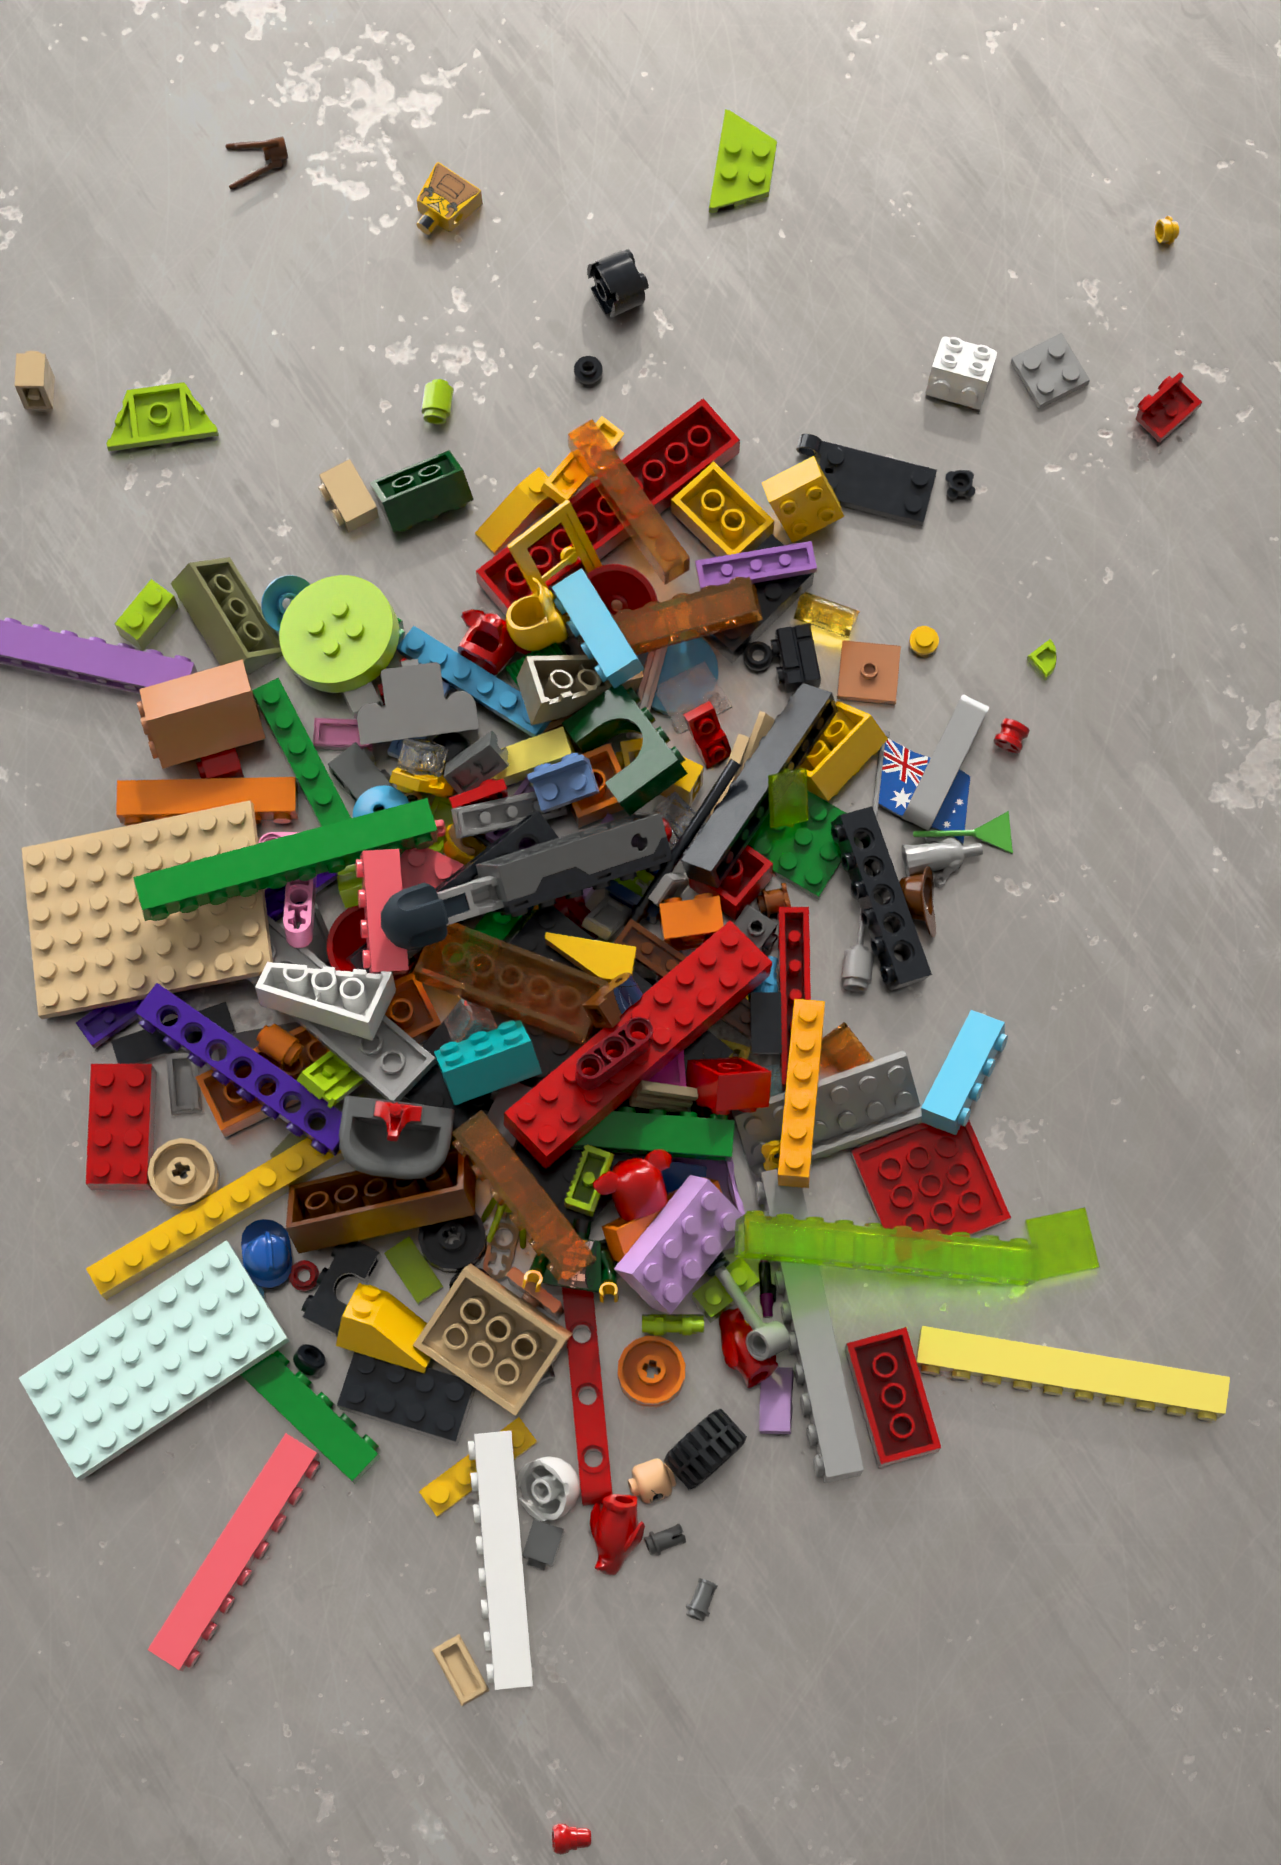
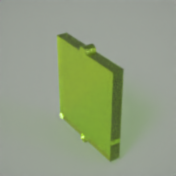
M784 769L781 773L768 775L770 827L775 828L785 825L793 827L794 823L808 821L806 769Z

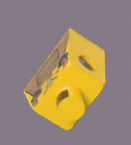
M437 162L417 197L418 211L423 215L417 222V227L427 235H430L437 225L448 232L453 231L483 203L481 190Z

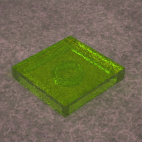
M1085 1207L1025 1220L1039 1281L1098 1269L1100 1267Z

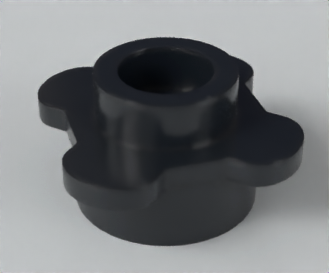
M970 470L948 472L945 476L949 486L947 496L951 499H955L957 496L973 497L975 494V488L972 486L974 474ZM958 483H963V486H958Z

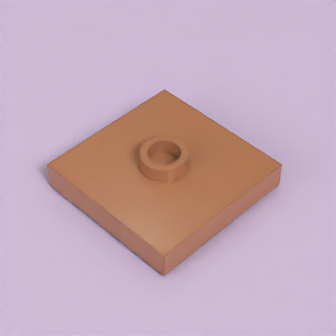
M842 640L837 699L895 705L901 646Z
M512 1267L506 1274V1277L512 1286L523 1293L521 1298L535 1308L537 1306L541 1307L558 1321L564 1313L562 1303L542 1287L539 1292H535L537 1284L534 1282L526 1283V1287L523 1288L522 1284L525 1274L516 1267Z

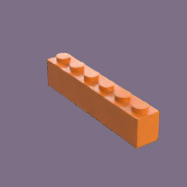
M296 777L117 780L116 815L120 823L129 826L251 801L254 804L256 824L261 823V820H273L274 823L286 824L290 823L292 819H298V782Z

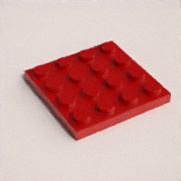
M968 1120L965 1126H960L956 1135L922 1122L850 1152L897 1265L1011 1219L970 1120Z

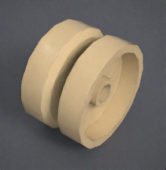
M179 1138L167 1141L157 1148L150 1159L148 1168L150 1186L161 1201L174 1210L184 1211L218 1191L220 1182L218 1165L206 1147L195 1140ZM186 1172L188 1177L181 1179V1174Z

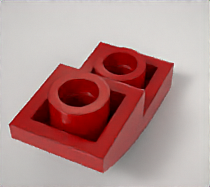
M710 701L683 714L692 739L706 768L730 757L732 751L727 736L721 729L715 708Z

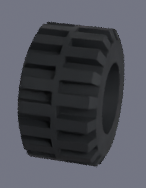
M718 1409L710 1413L688 1432L666 1454L664 1463L690 1490L698 1487L745 1443L747 1436L722 1409Z

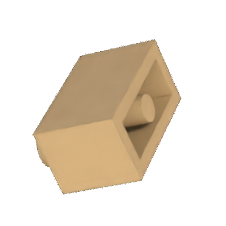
M38 351L16 353L14 386L24 409H53L55 376L46 354Z
M350 459L319 474L321 485L318 486V489L324 501H331L335 509L331 510L338 526L344 524L349 533L379 518L377 506Z

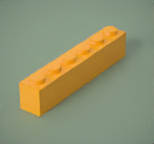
M794 999L778 1167V1186L809 1188L825 1001Z

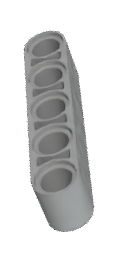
M964 694L961 696L904 812L903 819L928 831L930 830L986 716L989 706Z

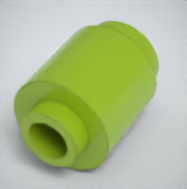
M434 379L425 385L421 412L424 414L423 419L428 423L444 424L450 416L454 389L445 380Z

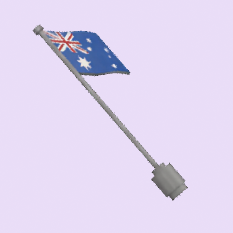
M882 730L888 740L880 747L878 754L873 810L876 818L879 806L902 818L931 758L915 753L889 739L890 732ZM959 769L931 829L937 831L965 830L970 776ZM950 836L963 845L964 836ZM866 866L865 873L871 876V869ZM861 915L857 945L851 946V949L844 951L841 980L844 982L843 988L855 992L867 991L868 985L871 984L874 954L869 952L868 947L863 946L865 926L862 923Z

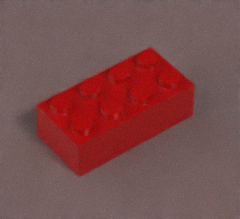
M91 1064L86 1185L91 1190L152 1191L148 1177L150 1159L154 1154L157 1071L152 1064Z
M907 1327L846 1343L845 1352L878 1467L881 1468L939 1452L941 1444Z

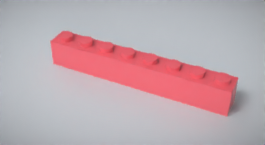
M285 1433L147 1649L148 1651L180 1671H184L186 1667L190 1669L195 1664L200 1655L197 1649L203 1639L208 1641L212 1637L218 1626L214 1623L221 1612L226 1614L235 1600L232 1594L238 1585L243 1587L252 1573V1570L249 1569L255 1558L259 1560L262 1558L269 1546L266 1540L271 1532L277 1533L286 1520V1516L283 1513L289 1504L294 1506L301 1497L303 1489L300 1487L306 1477L311 1479L318 1470L321 1463L317 1461L320 1457L317 1452Z

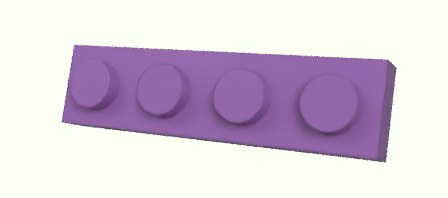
M812 541L695 560L700 592L817 572Z

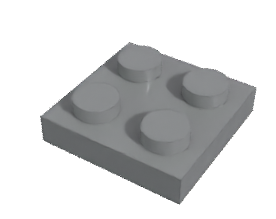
M1062 333L1011 359L1012 366L1038 409L1089 385L1090 382L1088 375Z

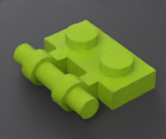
M642 1314V1333L654 1334V1336H664L667 1333L692 1336V1334L704 1333V1315Z

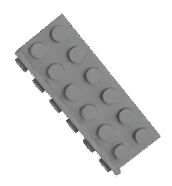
M904 1050L819 1080L812 1160L829 1157L837 1151L857 1147L868 1140L882 1138L891 1132L902 1128H909L922 1122L921 1106L908 1057ZM785 1092L770 1097L769 1107L757 1108L756 1112L732 1111L747 1165L755 1180H759L761 1172L766 1171L763 1167L765 1159L761 1153V1147L770 1141L781 1140ZM775 1154L774 1157L778 1158L779 1154Z

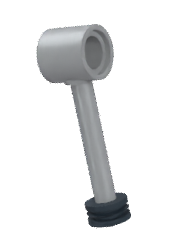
M721 1252L706 1272L709 1271L707 1273L709 1277L717 1276L753 1329L746 1337V1346L749 1353L756 1360L763 1361L786 1350L790 1344V1336L786 1327L778 1321L762 1322L726 1269L730 1262L725 1260L726 1257Z

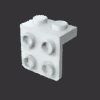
M943 337L931 369L925 395L981 410L997 352L985 345L971 344L956 337Z

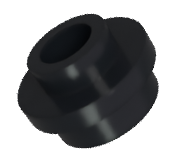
M583 356L574 365L575 377L584 384H593L602 376V364L596 357ZM585 366H592L593 370L586 372L583 368Z
M756 641L750 643L745 648L743 658L745 664L750 669L760 671L770 666L773 653L769 645ZM756 653H760L763 655L764 658L760 661H756L753 659L752 656Z

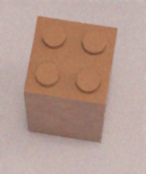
M243 660L139 689L142 701L137 702V706L141 716V724L145 735L148 737L153 759L159 758L162 769L266 739Z

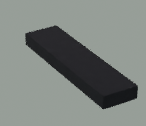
M226 1002L198 1011L228 1033L236 1032ZM178 1018L164 1022L163 1025L173 1026ZM144 1029L111 1040L118 1064H143L166 1056V1054L178 1052L162 1041L165 1037L157 1031L151 1034ZM194 1031L189 1034L187 1042L191 1044L198 1043L202 1039L203 1034L199 1031Z

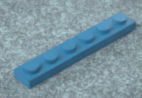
M413 626L397 646L398 653L409 660L418 659L419 664L439 663L444 682L459 691L469 693L474 698V701L530 736L535 737L542 734L551 721L531 725L520 691L419 628Z

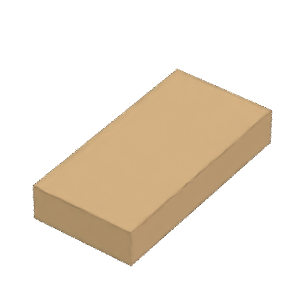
M460 1634L432 1649L461 1706L490 1691Z

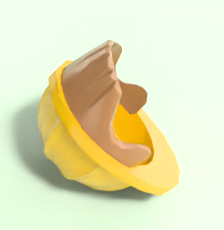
M454 823L446 827L444 853L447 857L465 865L487 848L473 836L457 838Z

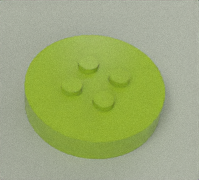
M350 575L326 577L304 588L287 607L279 630L280 647L288 665L310 687L331 693L352 691L373 681L389 665L399 641V623L397 615L385 595L371 582Z

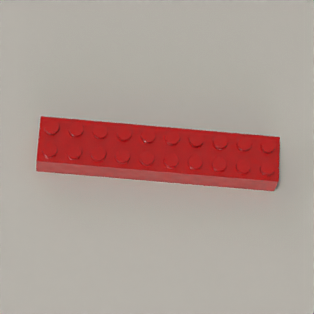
M702 398L573 496L569 501L598 558L602 559L670 507L671 499L713 461L721 468L738 455L740 439L707 401ZM559 523L528 547L527 550L541 576H543L561 562L560 554L562 550L568 546L573 547L562 523ZM508 546L476 570L477 583L505 616L508 608L515 601L533 595ZM579 556L576 562L566 565L545 582L548 589L554 594L555 592L552 589L554 585L581 568L584 572L586 571Z
M730 920L646 991L638 1002L630 1006L619 1017L621 1020L613 1028H603L504 1112V1126L545 1169L548 1168L628 1099L641 1080H650L770 976L772 961ZM634 1017H643L651 1022L653 1026L652 1043L644 1054L594 1090L583 1089L577 1084L575 1078L576 1063L581 1055ZM639 1031L631 1034L634 1039L638 1040L646 1037L644 1033ZM611 1049L606 1052L607 1055L613 1058H617L622 1055L621 1052L616 1049ZM591 1067L582 1070L588 1076L597 1074V1070Z

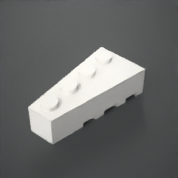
M267 962L255 986L260 1006L373 1041L396 991L392 972L381 971V974L367 973L366 970L354 969L353 972L336 971L335 967L324 966L323 969L307 968V965Z

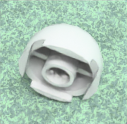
M549 1456L542 1457L525 1464L518 1475L517 1488L521 1487L523 1495L519 1499L528 1514L539 1521L558 1519L570 1512L576 1505L580 1493V1482L575 1470L564 1460Z

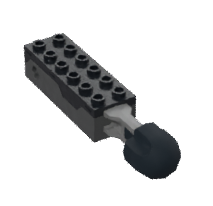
M634 813L631 816H624L476 864L479 878L462 885L436 892L433 886L424 882L403 889L392 895L382 909L381 928L387 938L397 947L406 950L419 949L443 941L448 934L447 925L490 911L500 912L501 916L511 914L512 917H517L529 913L528 908L538 905L539 908L554 905L557 903L556 898L566 896V899L581 896L584 894L583 889L592 887L593 890L608 887L611 885L610 880L619 878L620 881H625L637 877L636 872L646 869V872L660 870L664 868L663 863L673 860L669 846L672 837L670 824L661 817V813Z

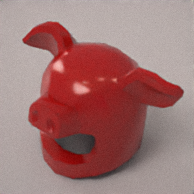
M474 609L462 612L461 618L470 629L461 640L457 651L460 655L492 675H498L516 652L524 655L531 653V651L522 649L513 642L508 633L506 621L497 614H486L483 611Z
M657 1149L647 1154L645 1159L633 1158L619 1161L614 1165L612 1171L602 1174L592 1183L593 1188L602 1195L612 1194L617 1212L624 1220H635L651 1215L665 1207L668 1202L661 1171L670 1167L672 1156L663 1149Z

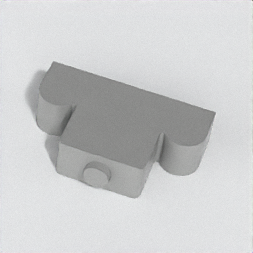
M418 659L400 661L401 667L382 670L381 679L385 707L382 708V706L376 703H368L362 706L357 714L361 745L479 729L474 698L465 691H457L452 693L448 699H445L440 664L437 662L419 664Z

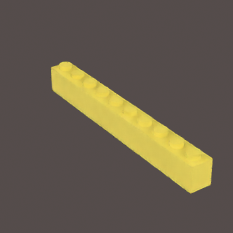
M922 1326L920 1329L916 1353V1362L918 1367H921V1372L931 1375H939L940 1371L951 1372L952 1378L970 1380V1376L983 1378V1383L991 1385H1001V1381L1013 1383V1388L1021 1390H1031L1032 1386L1044 1388V1393L1060 1396L1063 1391L1075 1393L1074 1398L1092 1401L1093 1396L1106 1398L1105 1403L1124 1406V1402L1136 1403L1137 1409L1155 1411V1407L1166 1408L1168 1414L1185 1416L1186 1412L1198 1414V1419L1206 1421H1216L1217 1417L1221 1418L1226 1414L1230 1377L927 1326Z

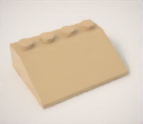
M470 1263L462 1270L413 1346L516 1416L573 1333Z

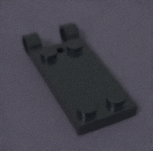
M812 434L800 435L796 451L804 456L820 458L819 466L833 489L840 506L923 526L937 473L936 469L822 441L819 437ZM830 468L833 470V473L827 474L825 470Z

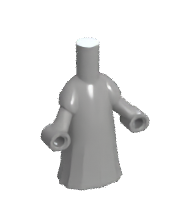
M925 837L928 844L902 845V858L907 877L923 874L926 866L931 867L932 871L944 868L942 873L937 874L934 878V884L938 888L945 885L948 877L953 871L960 868L965 858L983 855L981 843L962 846L954 838Z

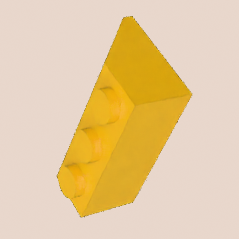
M839 701L836 702L838 712L794 775V778L809 792L827 801L837 795L847 781L856 775L870 757L876 754L880 747L888 740L872 715Z

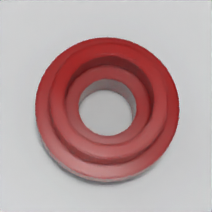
M307 1260L298 1261L292 1266L289 1281L295 1289L309 1291L316 1287V1281L320 1273L314 1263ZM308 1271L310 1273L309 1280L305 1282L300 1281V1273Z

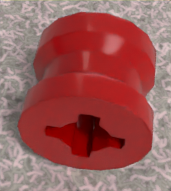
M1005 718L1001 723L1002 730L999 734H996L993 742L1007 752L1018 754L1023 748L1022 741L1028 737L1030 730L1016 720Z

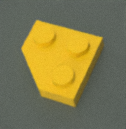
M406 762L392 771L389 780L390 783L397 785L396 789L406 793L418 791L431 793L443 798L456 793L455 789L444 778V775Z

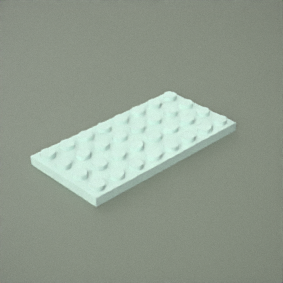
M226 1240L19 1377L76 1479L81 1481L290 1341L232 1246Z

